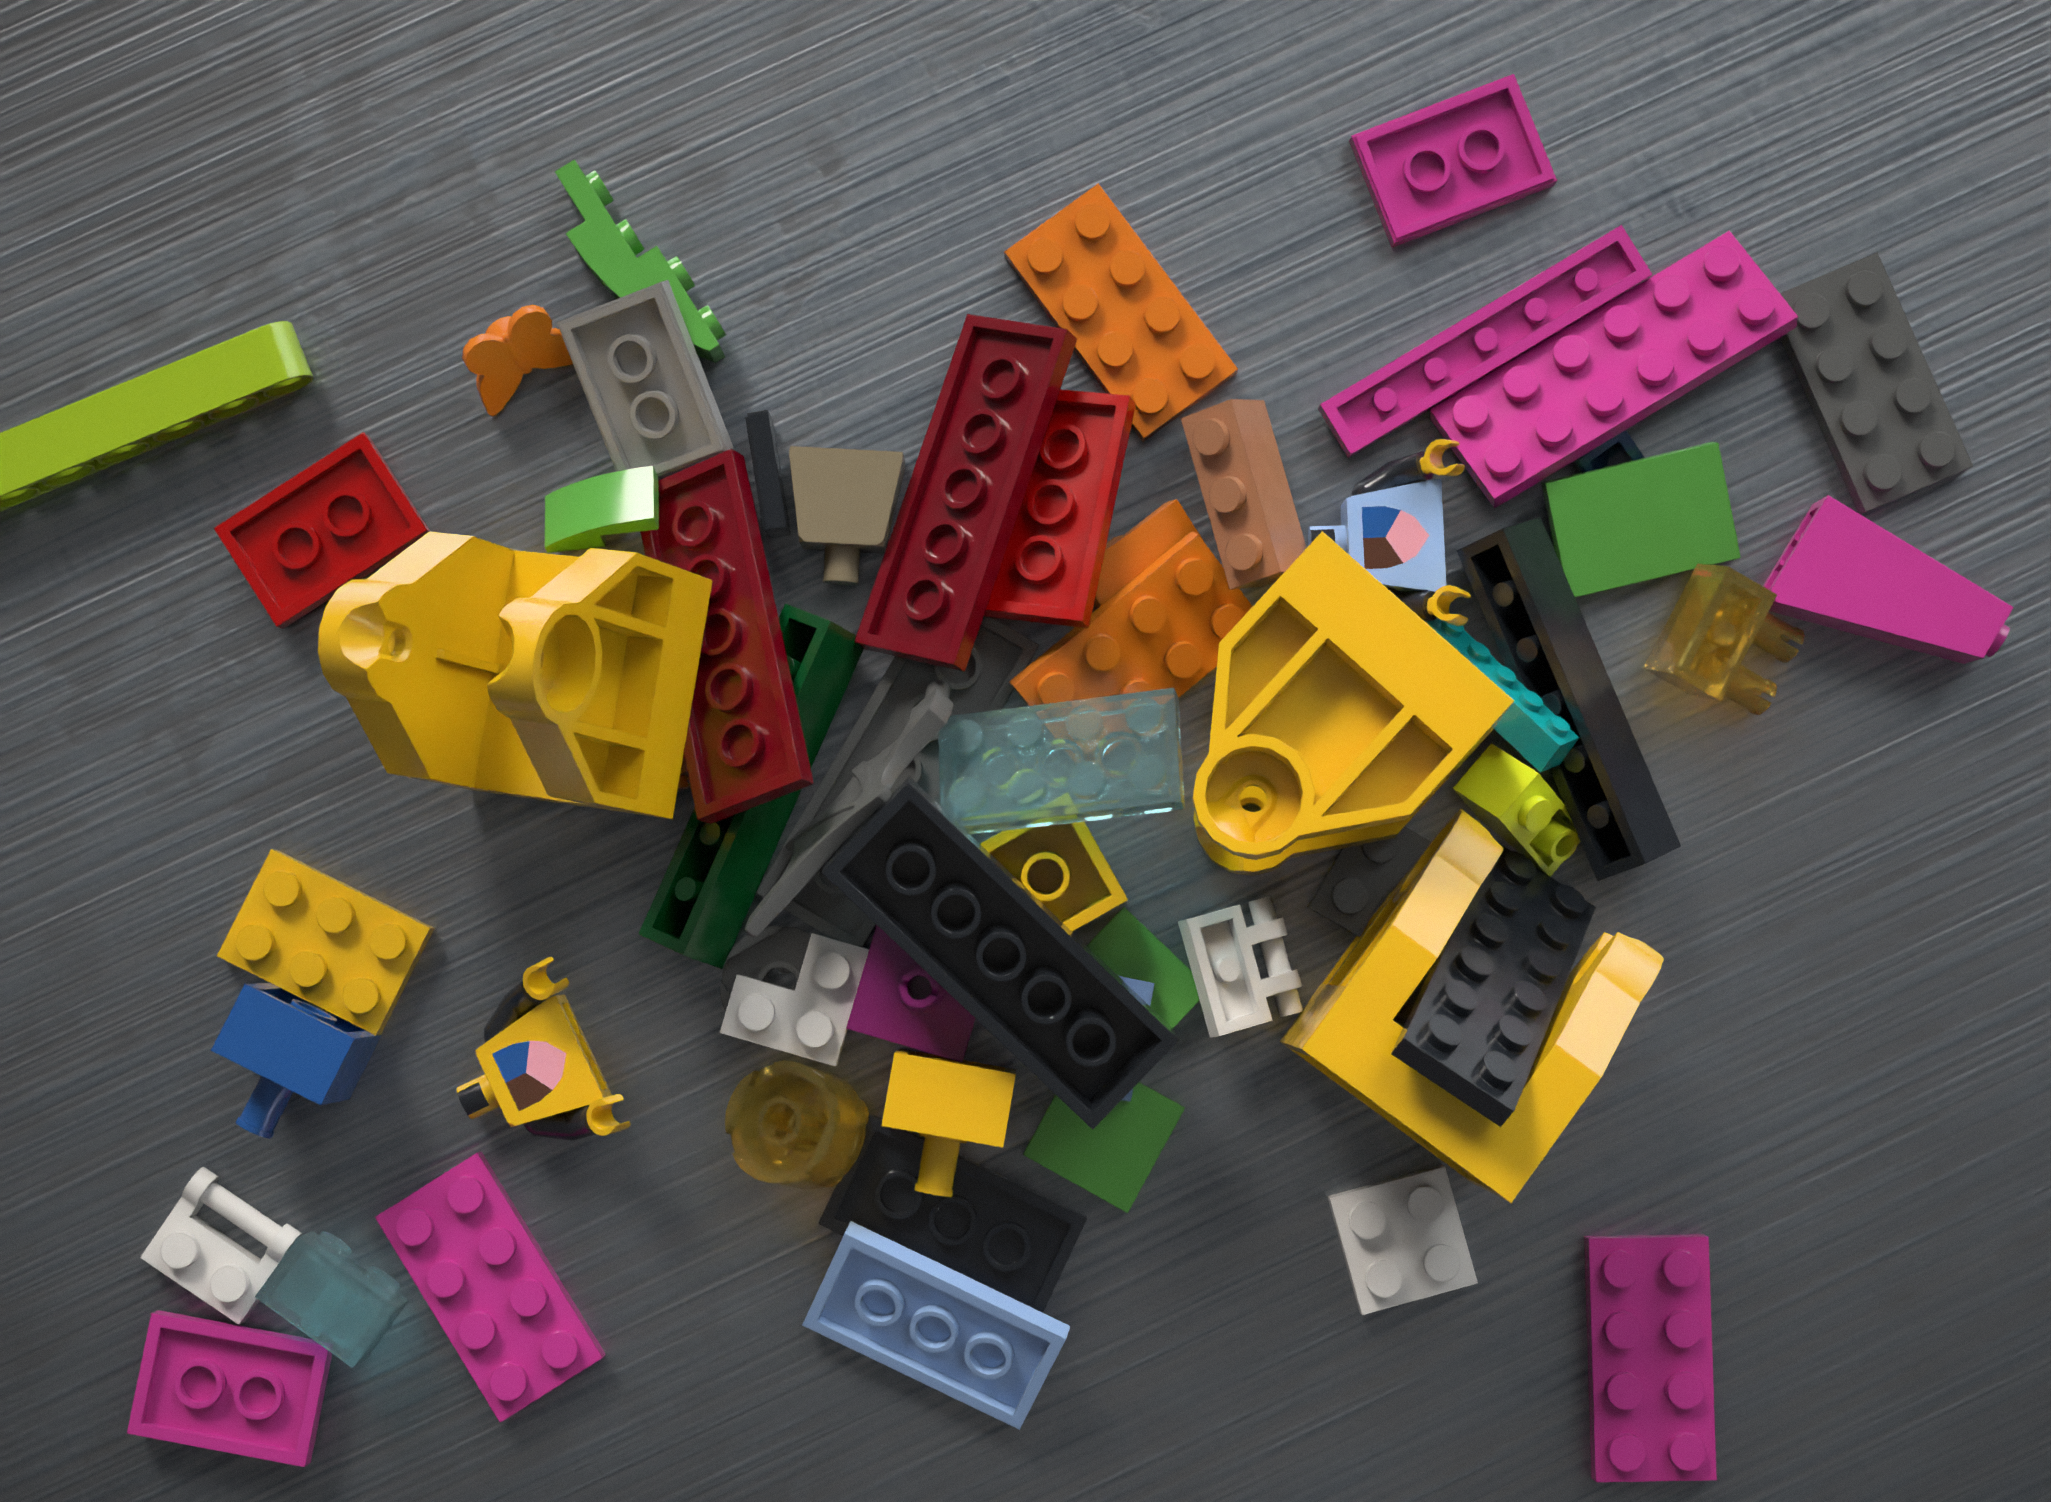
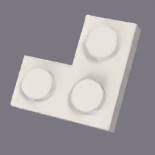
M812 933L795 990L737 974L720 1033L837 1066L848 1030L846 1029L869 949Z

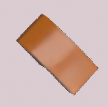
M1177 499L1165 502L1127 533L1114 537L1107 542L1094 601L1097 609L1191 531L1199 534Z

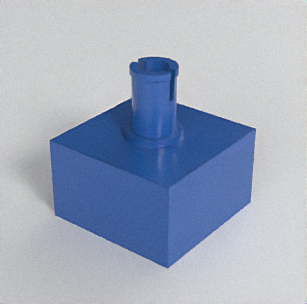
M272 983L244 984L211 1051L261 1075L236 1124L255 1135L270 1139L275 1133L274 1129L293 1092L319 1105L349 1100L382 1035H374Z

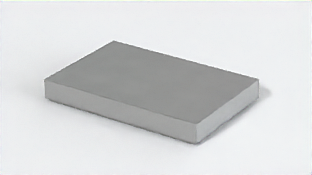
M668 280L557 322L616 472L654 466L659 477L734 448Z

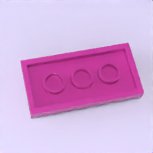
M482 1151L472 1155L375 1217L500 1423L606 1355Z
M1704 1234L1584 1236L1591 1478L1595 1482L1717 1480L1709 1236Z

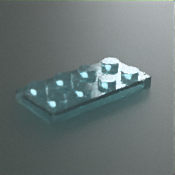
M1174 688L953 715L949 717L947 724L938 732L940 806L970 835L1185 810L1179 698Z

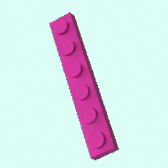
M1620 225L1321 403L1318 410L1346 456L1350 458L1649 279L1652 273L1625 229Z

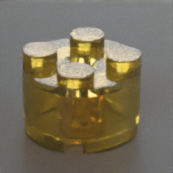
M783 1060L773 1062V1065L767 1066L760 1071L754 1070L740 1081L727 1105L725 1130L726 1134L731 1135L735 1151L732 1155L736 1163L751 1177L763 1182L797 1189L829 1188L838 1184L856 1162L863 1147L869 1112L865 1102L858 1097L853 1087L842 1077L826 1070L794 1061Z

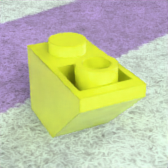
M1492 743L1453 787L1455 792L1482 822L1517 852L1529 858L1536 868L1550 877L1574 853L1577 845L1581 842L1565 804L1542 776Z

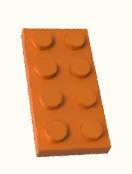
M1099 183L1004 251L1005 259L1055 326L1068 329L1077 338L1074 351L1107 394L1129 395L1136 406L1131 427L1142 442L1153 436L1237 374L1238 368Z
M1191 531L1092 613L1089 628H1073L1011 679L1009 683L1078 770L1086 775L1217 666L1219 643L1253 606L1240 589H1229L1223 566L1199 534Z

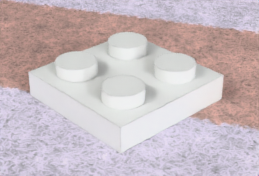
M1439 1165L1327 1196L1361 1315L1478 1284L1445 1166Z

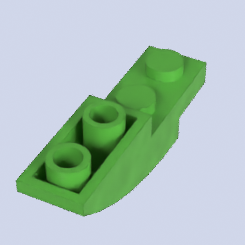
M575 159L556 170V175L585 220L565 234L588 268L615 299L668 280L697 355L714 363L725 358L717 341L726 336V333L708 305L697 310L687 291L695 287V284L679 258L675 256L666 261L658 246L636 257L635 255L645 249L628 221L625 219L616 225L606 210L605 206L613 202L614 199L597 172L594 170L585 176Z

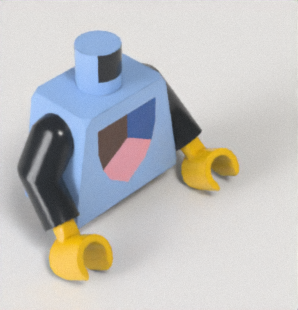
M1447 439L1435 440L1429 444L1425 452H1417L1387 462L1355 484L1351 497L1346 498L1341 504V525L1309 526L1308 546L1323 531L1422 620L1434 621L1438 618L1451 625H1465L1468 621L1467 617L1449 613L1450 604L1457 597L1471 598V595L1458 587L1446 586L1441 479H1432L1434 474L1458 476L1464 471V464H1453L1445 467L1442 462L1445 450L1450 447L1459 446L1460 443Z

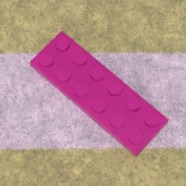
M1729 230L1430 409V419L1444 439L1460 443L1459 446L1450 448L1460 462L1465 465L1468 473L1495 509L1795 329L1798 316Z

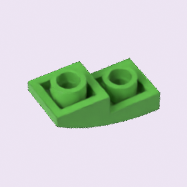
M654 466L622 470L591 477L560 488L545 496V549L547 553L606 547V535L659 529L658 476Z

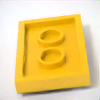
M271 849L217 957L374 1035H381L435 928L278 850Z

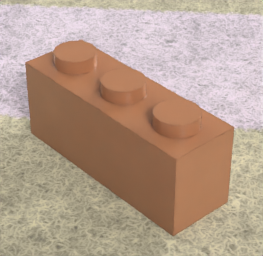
M1230 399L1181 418L1229 589L1263 587L1275 583L1307 547L1265 401Z

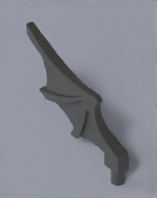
M943 680L931 681L927 686L925 698L911 710L908 723L900 737L873 759L867 762L862 761L851 771L853 777L837 798L819 816L798 830L785 845L786 849L793 854L780 880L772 887L750 915L744 929L747 934L756 938L792 901L838 847L868 817L891 798L893 793L890 790L898 776L947 724L954 705L949 699L951 689L948 683Z

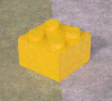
M1070 794L1061 797L980 843L1071 931L1078 929L1128 900L1127 895Z

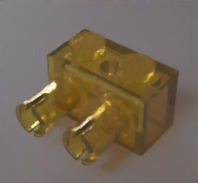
M1698 563L1643 669L1689 695L1722 701L1725 696L1748 709L1750 713L1760 715L1768 709L1771 702L1757 694L1765 693L1770 697H1775L1777 685L1774 681L1765 679L1741 665L1751 644L1773 655L1778 661L1787 663L1799 651L1787 643L1792 640L1802 645L1805 634L1802 629L1793 627L1769 613L1777 596L1774 592L1728 566Z

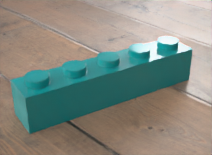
M1438 618L1434 621H1427L1426 623L1514 700L1494 729L1540 773L1560 765L1579 739L1570 729L1569 724L1563 718L1556 716L1543 704L1540 696L1529 691L1516 679L1515 673L1509 668L1502 666L1490 654L1489 649L1472 638L1464 630L1463 626L1451 625Z

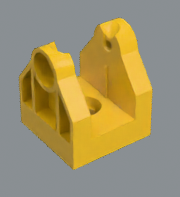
M1322 531L1219 643L1209 753L1196 773L1193 792V805L1195 809L1193 823L1198 843L1213 863L1228 872L1256 876L1275 871L1291 858L1395 838L1486 739L1514 700ZM1246 804H1255L1258 807H1260L1261 810L1257 812H1249L1245 810L1242 806Z
M428 532L369 578L350 580L336 590L325 607L320 623L318 655L324 677L334 691L345 696L388 774L473 791L673 819L712 580L635 552L590 548L580 557L512 550L474 536Z
M1460 809L1445 824L1420 858L1378 907L1368 921L1369 923L1360 937L1355 936L1279 1042L1468 1181L1512 1203L1603 1076L1634 1013L1658 975L1664 958L1645 942L1619 932L1614 936L1604 932L1569 973L1516 1108L1501 1127L1391 1055L1403 1029L1402 1026L1393 1021L1394 1017L1440 955L1479 887L1494 867L1504 849L1479 821Z

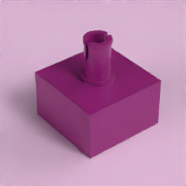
M876 925L846 1029L963 1063L976 1018Z

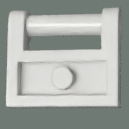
M202 1167L188 1182L182 1197L140 1258L240 1325L246 1322L296 1248L303 1234L288 1223L281 1227L217 1183L219 1177L207 1168ZM203 1204L266 1245L268 1248L263 1258H258L198 1217L196 1214Z

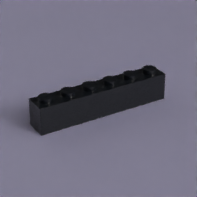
M1541 517L1502 528L1457 550L1506 667L1515 673L1516 679L1529 691L1540 696L1543 704L1556 716L1563 718L1569 724L1570 729L1579 737L1561 764L1550 768V771L1597 881L1644 865L1681 847Z

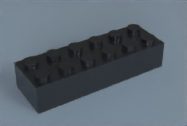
M910 776L895 790L891 798L876 810L824 864L822 873L1092 1130L1179 1041L1174 1029Z

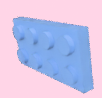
M850 1221L802 1324L806 1328L1019 1430L1049 1374L1070 1329L1069 1325L852 1221Z

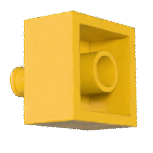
M901 1048L894 1052L881 1126L918 1132L920 1136L925 1137L915 1191L952 1197V1186L961 1143L969 1141L1003 1148L1017 1069L964 1060L962 1063L934 1054Z

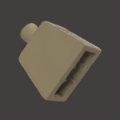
M790 446L789 458L799 542L803 549L825 551L824 583L858 585L860 553L882 554L886 551L905 472L903 452Z

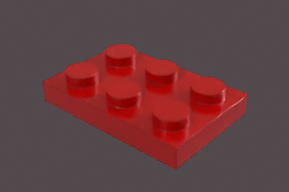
M365 432L354 437L214 528L276 627L281 629L286 628L331 599L336 590L350 580L362 579L402 553L425 534L431 532L371 438Z

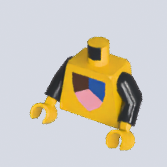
M551 956L525 970L523 980L504 996L484 1028L485 1043L475 1050L485 1074L457 1087V1094L461 1105L472 1120L500 1107L510 1127L523 1124L528 1132L537 1137L574 1141L596 1134L606 1136L630 1127V1121L619 1123L612 1115L613 1104L624 1100L621 1094H611L566 995H555L568 987L569 980L566 977L557 983L551 982L547 976L546 969L548 964L554 962V958Z

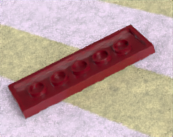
M967 314L854 641L865 650L965 672L1077 342V338L1068 329Z
M732 448L659 480V529L640 531L645 556L712 580L684 747L697 819L709 824L814 784L745 459L742 454Z

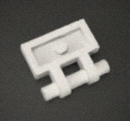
M1271 896L1248 902L1254 922L1253 926L1246 927L1240 905L1178 921L1210 1038L1273 1021L1266 997L1272 995L1275 997L1280 1017L1303 1011L1297 988L1302 987L1298 969H1291L1282 937L1288 935L1283 917L1277 919ZM1257 943L1260 944L1269 976L1263 979L1260 978L1251 946Z

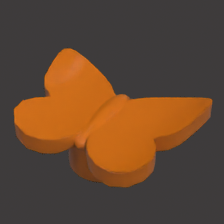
M536 305L521 307L512 316L502 317L494 321L488 327L485 334H479L467 342L462 354V359L468 370L478 374L476 377L477 390L486 411L492 417L497 415L513 396L521 383L523 374L531 373L533 368L547 369L573 364L560 329L552 328V319L543 307Z

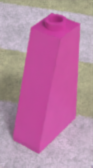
M1829 495L1811 505L1753 601L1754 605L1766 611L1962 664L1982 659L1985 655L1991 657L1999 650L2010 631V627L2004 623L2014 608Z

